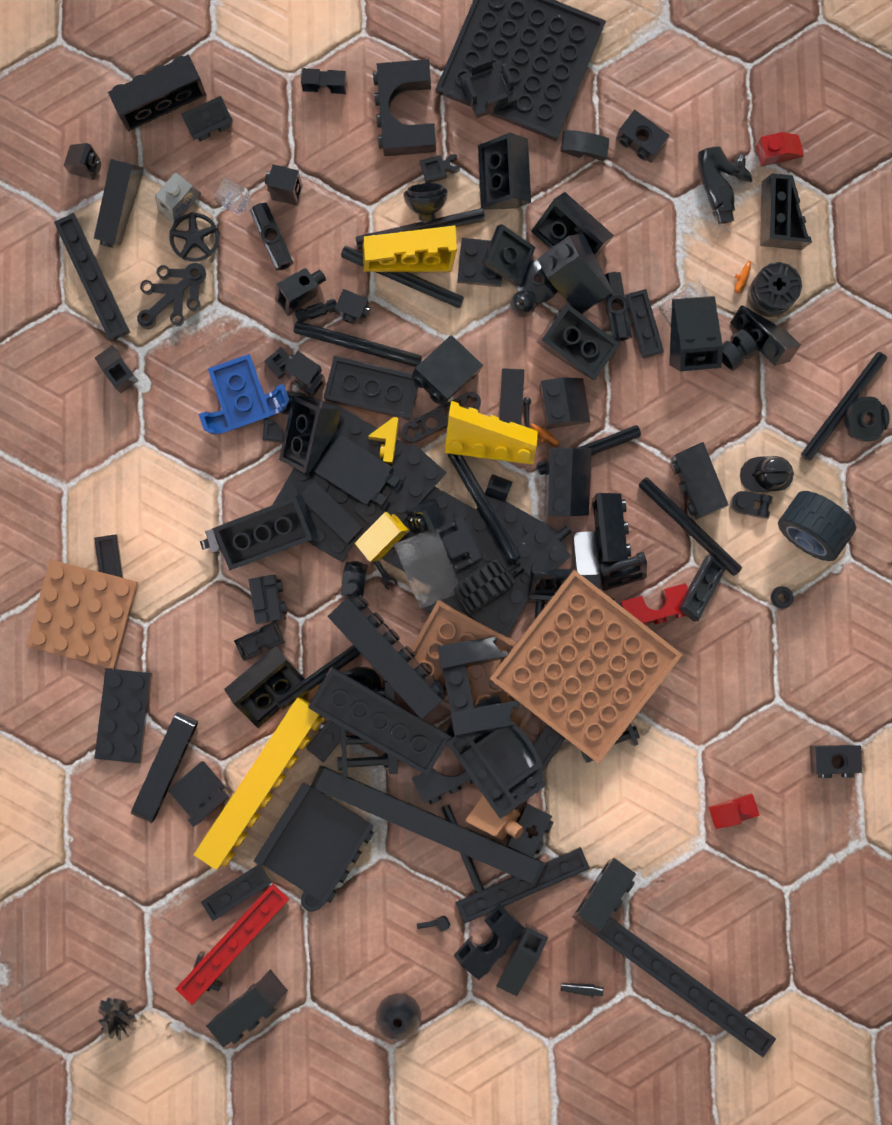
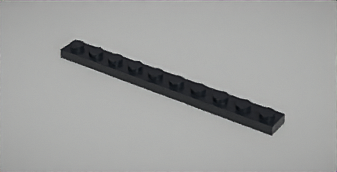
M609 917L611 923L605 931L601 930L595 933L600 939L764 1058L775 1042L776 1038L612 917Z

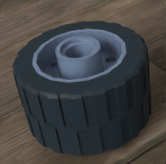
M800 491L778 521L779 530L791 543L803 552L823 561H835L857 528L855 521L841 506L823 495L810 491Z

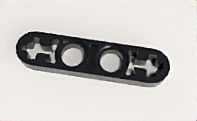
M468 392L451 400L456 403L461 402V406L467 403V398L470 397L471 400L476 399L473 409L479 410L481 405V399L475 392ZM451 401L444 407L440 406L405 424L402 428V437L405 442L410 444L417 443L448 427L449 418L446 417L445 410L450 407ZM429 417L436 418L438 421L437 427L433 429L427 428L425 425L426 419ZM421 422L422 428L426 433L422 434V431L419 430L415 433V438L407 437L408 428L416 430L419 428L417 423Z

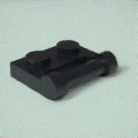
M644 552L636 553L634 557L615 563L599 565L601 585L604 591L647 578V560Z

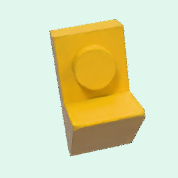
M393 417L368 436L369 440L386 442L385 445L381 444L380 458H383V462L392 466L399 424L397 417Z

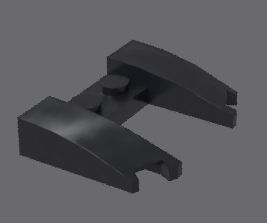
M496 637L437 646L451 708L450 714L454 735L457 739L513 727L515 724L509 720L512 709H519V701L477 708L474 706L467 667L507 657L509 653L506 650L501 652L494 644L497 641Z

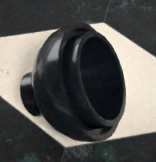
M437 183L412 185L403 193L406 205L410 210L418 214L420 221L435 220L436 212L445 205L448 196L447 189Z

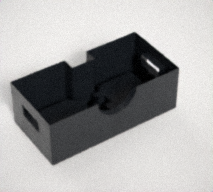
M302 68V91L318 92L321 87H328L333 94H346V71H320V69Z
M276 621L234 640L243 661L262 654L260 649L264 647L270 650L276 645L278 646L286 642ZM274 626L276 627V629H277V631H278V633H279V636H280L281 639H282L281 641H280V639H279V637H278V635H277V633H276V631H275V629H274Z

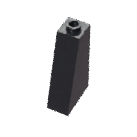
M114 159L110 160L93 238L100 240V245L113 248L114 244L121 245L144 167Z

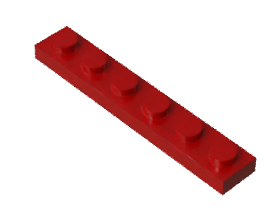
M272 883L175 990L193 1006L290 899Z

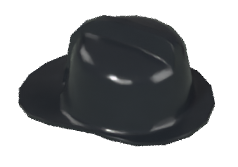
M778 456L751 458L744 463L740 471L742 483L747 489L754 492L785 490L792 483L794 476L791 464L783 457Z

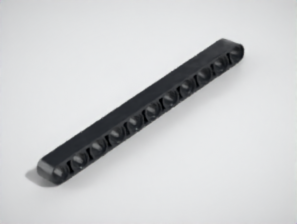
M319 765L312 781L311 787L533 885L540 886L548 864L527 856L458 824L454 825L451 821L355 779L343 777V774Z

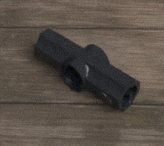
M267 202L254 205L249 211L276 271L289 268L294 262ZM270 233L277 234V237L274 240L270 241L266 239L267 235Z
M609 272L604 275L614 293L605 298L606 314L609 319L611 336L614 340L620 342L632 338L627 311L628 302L624 294L621 272ZM619 303L622 310H613L611 304Z

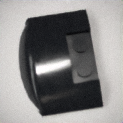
M516 724L513 727L458 739L454 736L446 742L500 819L545 787L543 767L539 755L529 738Z

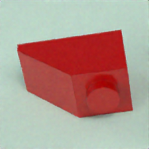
M779 132L762 136L756 145L761 167L804 157L801 141L797 134Z

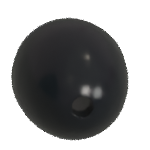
M528 291L516 292L510 300L511 311L518 317L530 316L536 309L534 295Z

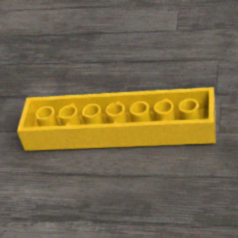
M303 698L295 700L194 853V856L215 870L229 865L236 854L233 852L234 848L241 846L248 836V833L245 831L248 827L251 828L256 824L261 816L258 813L259 810L267 807L274 796L271 794L272 790L282 785L287 777L284 775L286 769L290 770V768H293L299 759L296 754L300 749H305L312 739L309 737V734L312 730H318L324 721L321 715L308 708L309 702Z

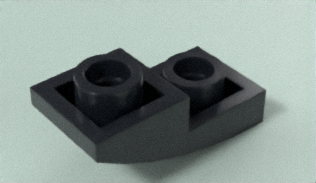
M564 130L560 152L577 158L586 155L604 161L608 156L610 138L588 132Z

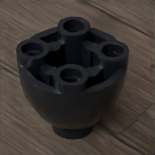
M396 993L387 996L380 1002L376 1012V1022L383 1036L390 1040L402 1041L409 1039L416 1033L420 1026L422 1015L420 1007L413 997ZM395 1019H400L402 1025L395 1027L393 1022Z

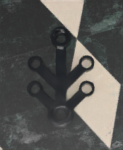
M191 263L186 269H169L165 265L157 268L156 273L161 280H167L169 277L183 278L178 284H153L149 280L141 282L140 289L145 295L167 293L149 310H142L138 314L137 321L142 328H153L156 324V316L172 301H174L170 321L177 327L183 325V292L189 286L190 298H188L186 305L192 312L200 309L199 285L205 281L207 273L205 268L199 263ZM161 270H167L165 276L160 275ZM194 270L199 271L196 277L191 276ZM146 284L151 285V288L148 291L144 290V286ZM192 301H197L196 307H190ZM144 315H149L148 321H142ZM180 316L181 320L177 323L174 322V317Z

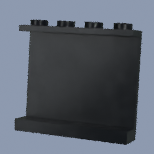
M303 782L253 862L269 868L319 900V904L324 906L326 901L331 903L338 891L334 889L337 883H343L350 873L347 870L350 862L355 864L360 857L362 851L359 848L362 843L368 844L374 834L371 830L373 825L327 795L312 788L308 783ZM308 890H316L321 894L322 897Z

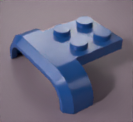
M247 354L208 368L222 410L212 413L203 412L198 415L204 431L212 435H218L279 414L287 408L290 400L284 384L276 386L275 390L264 394L251 355Z

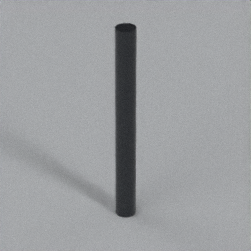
M450 804L441 807L446 820L451 821L454 825L458 824ZM460 853L475 892L478 893L484 890L472 858Z

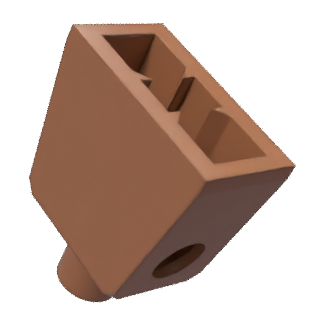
M484 795L465 820L469 824L501 840H504L508 834L518 839L524 831V828L517 823L521 813L516 808L500 819Z

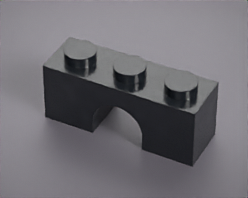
M299 351L287 358L284 370L291 384L309 396L314 397L325 382V377L321 374L322 369L320 365Z
M498 904L484 920L492 930L489 940L482 944H476L468 938L453 955L458 963L478 980L490 971L494 963L504 956L510 945L519 939L525 930L521 922L501 904Z

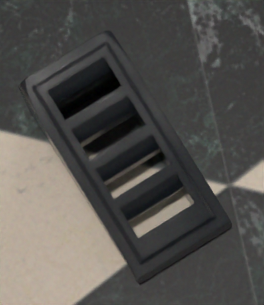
M574 569L533 571L529 593L554 595L562 585V580H566ZM538 579H542L540 586H536ZM546 579H550L549 585L545 586Z

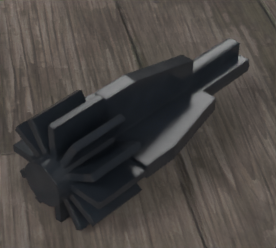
M108 997L106 1001H100L98 1012L104 1019L99 1020V1023L103 1026L101 1029L104 1034L113 1039L116 1033L117 1039L121 1040V1031L123 1030L126 1036L129 1037L125 1028L135 1030L133 1022H137L136 1017L133 1015V1009L128 1007L125 1000L119 998L112 1000Z

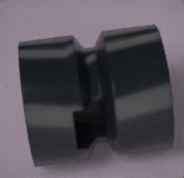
M740 329L730 337V341L722 343V363L729 370L734 371L744 363V359H750L759 351L756 342L745 330Z

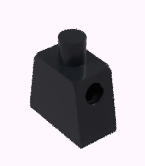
M304 268L276 284L275 299L286 315L289 316L317 296L318 287L326 281V277L320 269L310 274L308 269Z

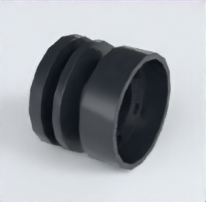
M782 262L768 264L761 269L749 285V304L761 316L771 318L787 312L800 296L802 290L801 277L797 270L789 264Z

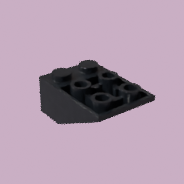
M715 296L672 299L669 365L680 372L721 368L723 344Z

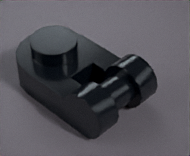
M739 491L732 496L730 505L736 513L769 519L770 512L768 509L769 504H772L773 496ZM754 501L761 502L760 509L753 508Z

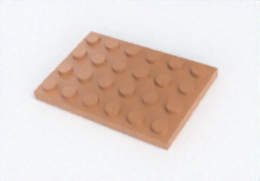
M438 599L411 649L416 655L414 658L420 664L423 662L431 670L430 675L434 680L439 679L446 686L437 646L496 637L497 641L494 644L501 652L506 650L509 653L517 642ZM504 659L467 667L475 708H477V703L496 693L502 703L517 701L489 679ZM447 695L439 704L451 710ZM519 702V709H512L510 719L523 730L532 712Z

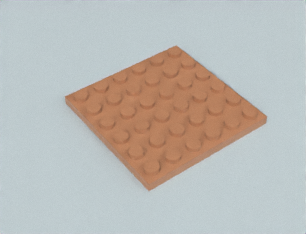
M573 570L489 679L599 764L683 654L581 574Z

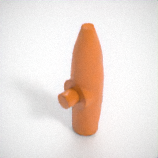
M751 261L745 264L739 275L735 274L734 278L737 279L734 292L740 294L743 286L746 284L751 270Z
M531 423L529 425L533 430L538 431L542 444L545 441L557 447L560 441L554 438L552 434L536 424Z

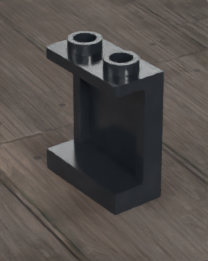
M450 335L414 369L412 378L418 387L423 388L429 393L430 398L435 403L444 407L459 389L471 378L474 379L479 374L483 364Z

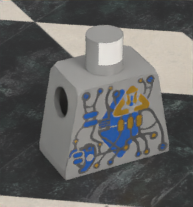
M174 173L155 196L157 210L174 224L202 193L179 174Z

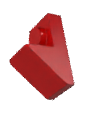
M752 793L708 807L715 829L740 825L742 821L760 816Z

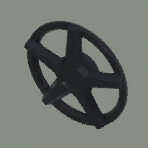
M190 212L181 216L175 221L169 231V240L173 251L180 258L190 262L207 259L214 253L219 243V232L215 223L209 217L200 213ZM189 218L188 231L176 230L182 221ZM196 218L206 220L211 226L199 230ZM215 232V243L210 250L204 242V237ZM174 236L186 241L181 253L174 244ZM193 247H198L205 254L199 258L187 257Z

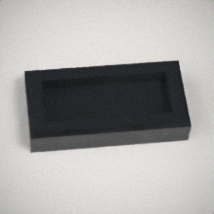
M118 535L95 537L99 572L124 578Z

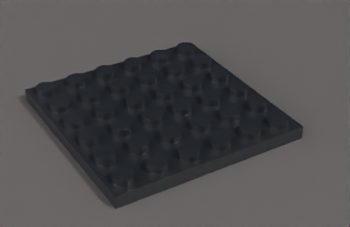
M473 0L437 84L435 93L471 107L461 83L460 75L470 72L471 64L488 57L492 58L493 63L501 60L503 64H507L514 81V92L518 100L517 103L492 112L489 115L557 142L603 32L606 20L556 0Z

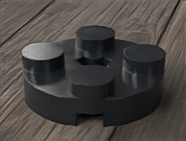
M860 397L846 406L844 418L848 435L859 441H875L879 439L883 431L887 430L890 421L889 411L885 404L882 405L876 397ZM866 413L867 416L871 417V421H868L867 425L863 421Z

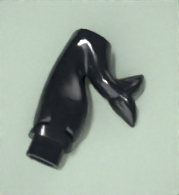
M716 146L698 152V167L712 210H715L713 215L717 216L718 224H725L734 221L735 197L731 185L719 171L735 176L740 180L748 182L753 180L750 171L745 168L746 159L743 152L737 156L734 162H731L724 154L722 148Z

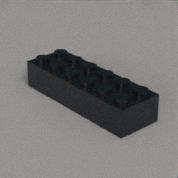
M356 594L347 597L327 617L416 714L423 719L448 695L445 691L447 689L446 686L439 679L435 681L430 675L431 670L423 662L420 664L414 658L416 655L413 650L407 645L404 647L398 641L400 639L399 635L393 629H387L383 624L385 622L384 619L377 612L373 613L368 608L369 603L361 595L357 596Z

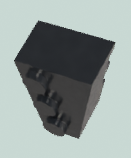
M771 173L762 181L760 246L803 250L812 243L811 236H808L806 230L805 216H802L799 206L800 198L793 175Z
M270 969L256 984H252L245 993L218 1013L206 1027L223 1048L230 1042L234 1045L244 1036L243 1032L246 1029L251 1032L260 1024L259 1019L264 1016L267 1019L276 1011L274 1006L288 990Z

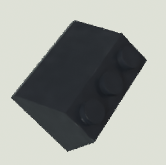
M507 133L479 144L481 209H515L530 204L531 187L528 138Z
M566 192L553 199L531 230L550 249L570 235L584 234L595 257L603 251L614 236Z
M704 442L677 453L671 458V469L675 475L678 474L680 483H678L682 495H686L688 499L687 509L691 516H694L697 520L721 511L729 505Z
M547 447L545 515H589L592 448Z
M596 493L592 498L599 565L628 559V557H631L630 543L626 544L629 526L628 522L624 521L623 513L627 511L626 500L622 499L621 494Z
M276 645L224 690L232 703L259 728L281 710L276 700L305 678Z

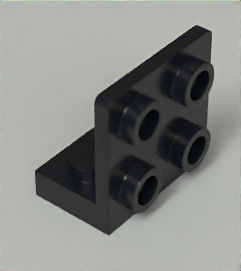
M201 761L169 789L171 795L190 816L188 821L193 827L202 822L233 795L204 761Z

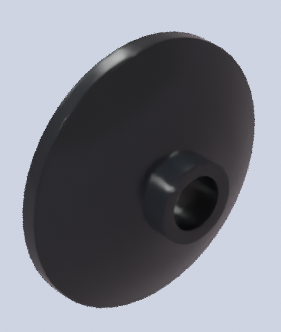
M538 260L530 261L521 285L516 286L517 291L532 293L536 303L549 301L558 291L547 279ZM540 276L542 278V281L540 283L535 282L534 277Z

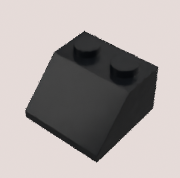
M562 377L540 382L539 388L546 429L590 423L583 378Z

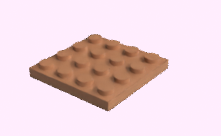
M50 559L26 647L115 669L138 582Z

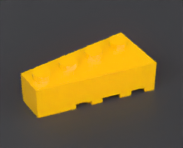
M455 226L365 236L363 241L364 272H452L457 251Z
M451 401L445 453L534 465L538 431L513 422L506 423L500 421L499 417L493 415L489 417L478 413L476 409L471 407L466 409L460 407L459 403Z

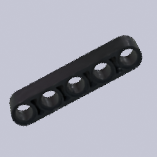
M176 712L133 805L132 815L149 823L154 822L197 728L198 720Z

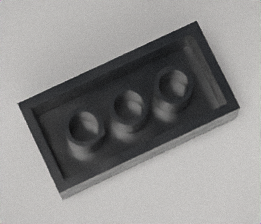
M189 54L178 56L167 65H159L152 72L145 75H137L132 81L126 84H118L108 92L128 132L207 95Z
M302 494L213 528L229 571L310 541L318 536Z

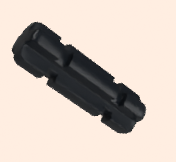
M330 299L326 301L327 303L320 302L306 307L307 309L305 310L303 308L296 310L295 316L297 321L304 322L307 321V318L313 319L326 315V312L329 311L330 313L335 312L336 300Z

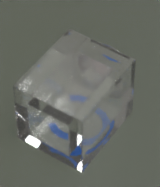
M225 177L214 195L217 204L238 215L243 210L246 211L251 202L248 189Z

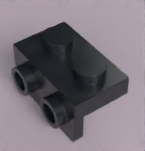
M221 95L181 114L193 140L198 138L199 142L211 137L210 132L216 129L222 132L230 128L229 123L233 122Z

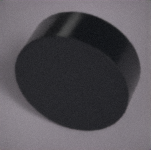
M308 890L309 892H312V893H314V894H316V895L322 897L321 894H320L318 891H316V890ZM304 891L301 896V904L304 909L313 912L322 907L319 904V900Z

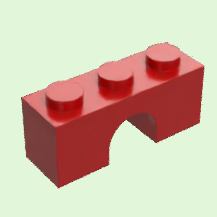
M684 583L661 590L663 605L658 610L648 608L644 602L643 595L621 601V607L644 625L651 621L654 622V625L667 622L666 617L675 615L676 619L684 617L686 615L678 607L688 590L687 584Z

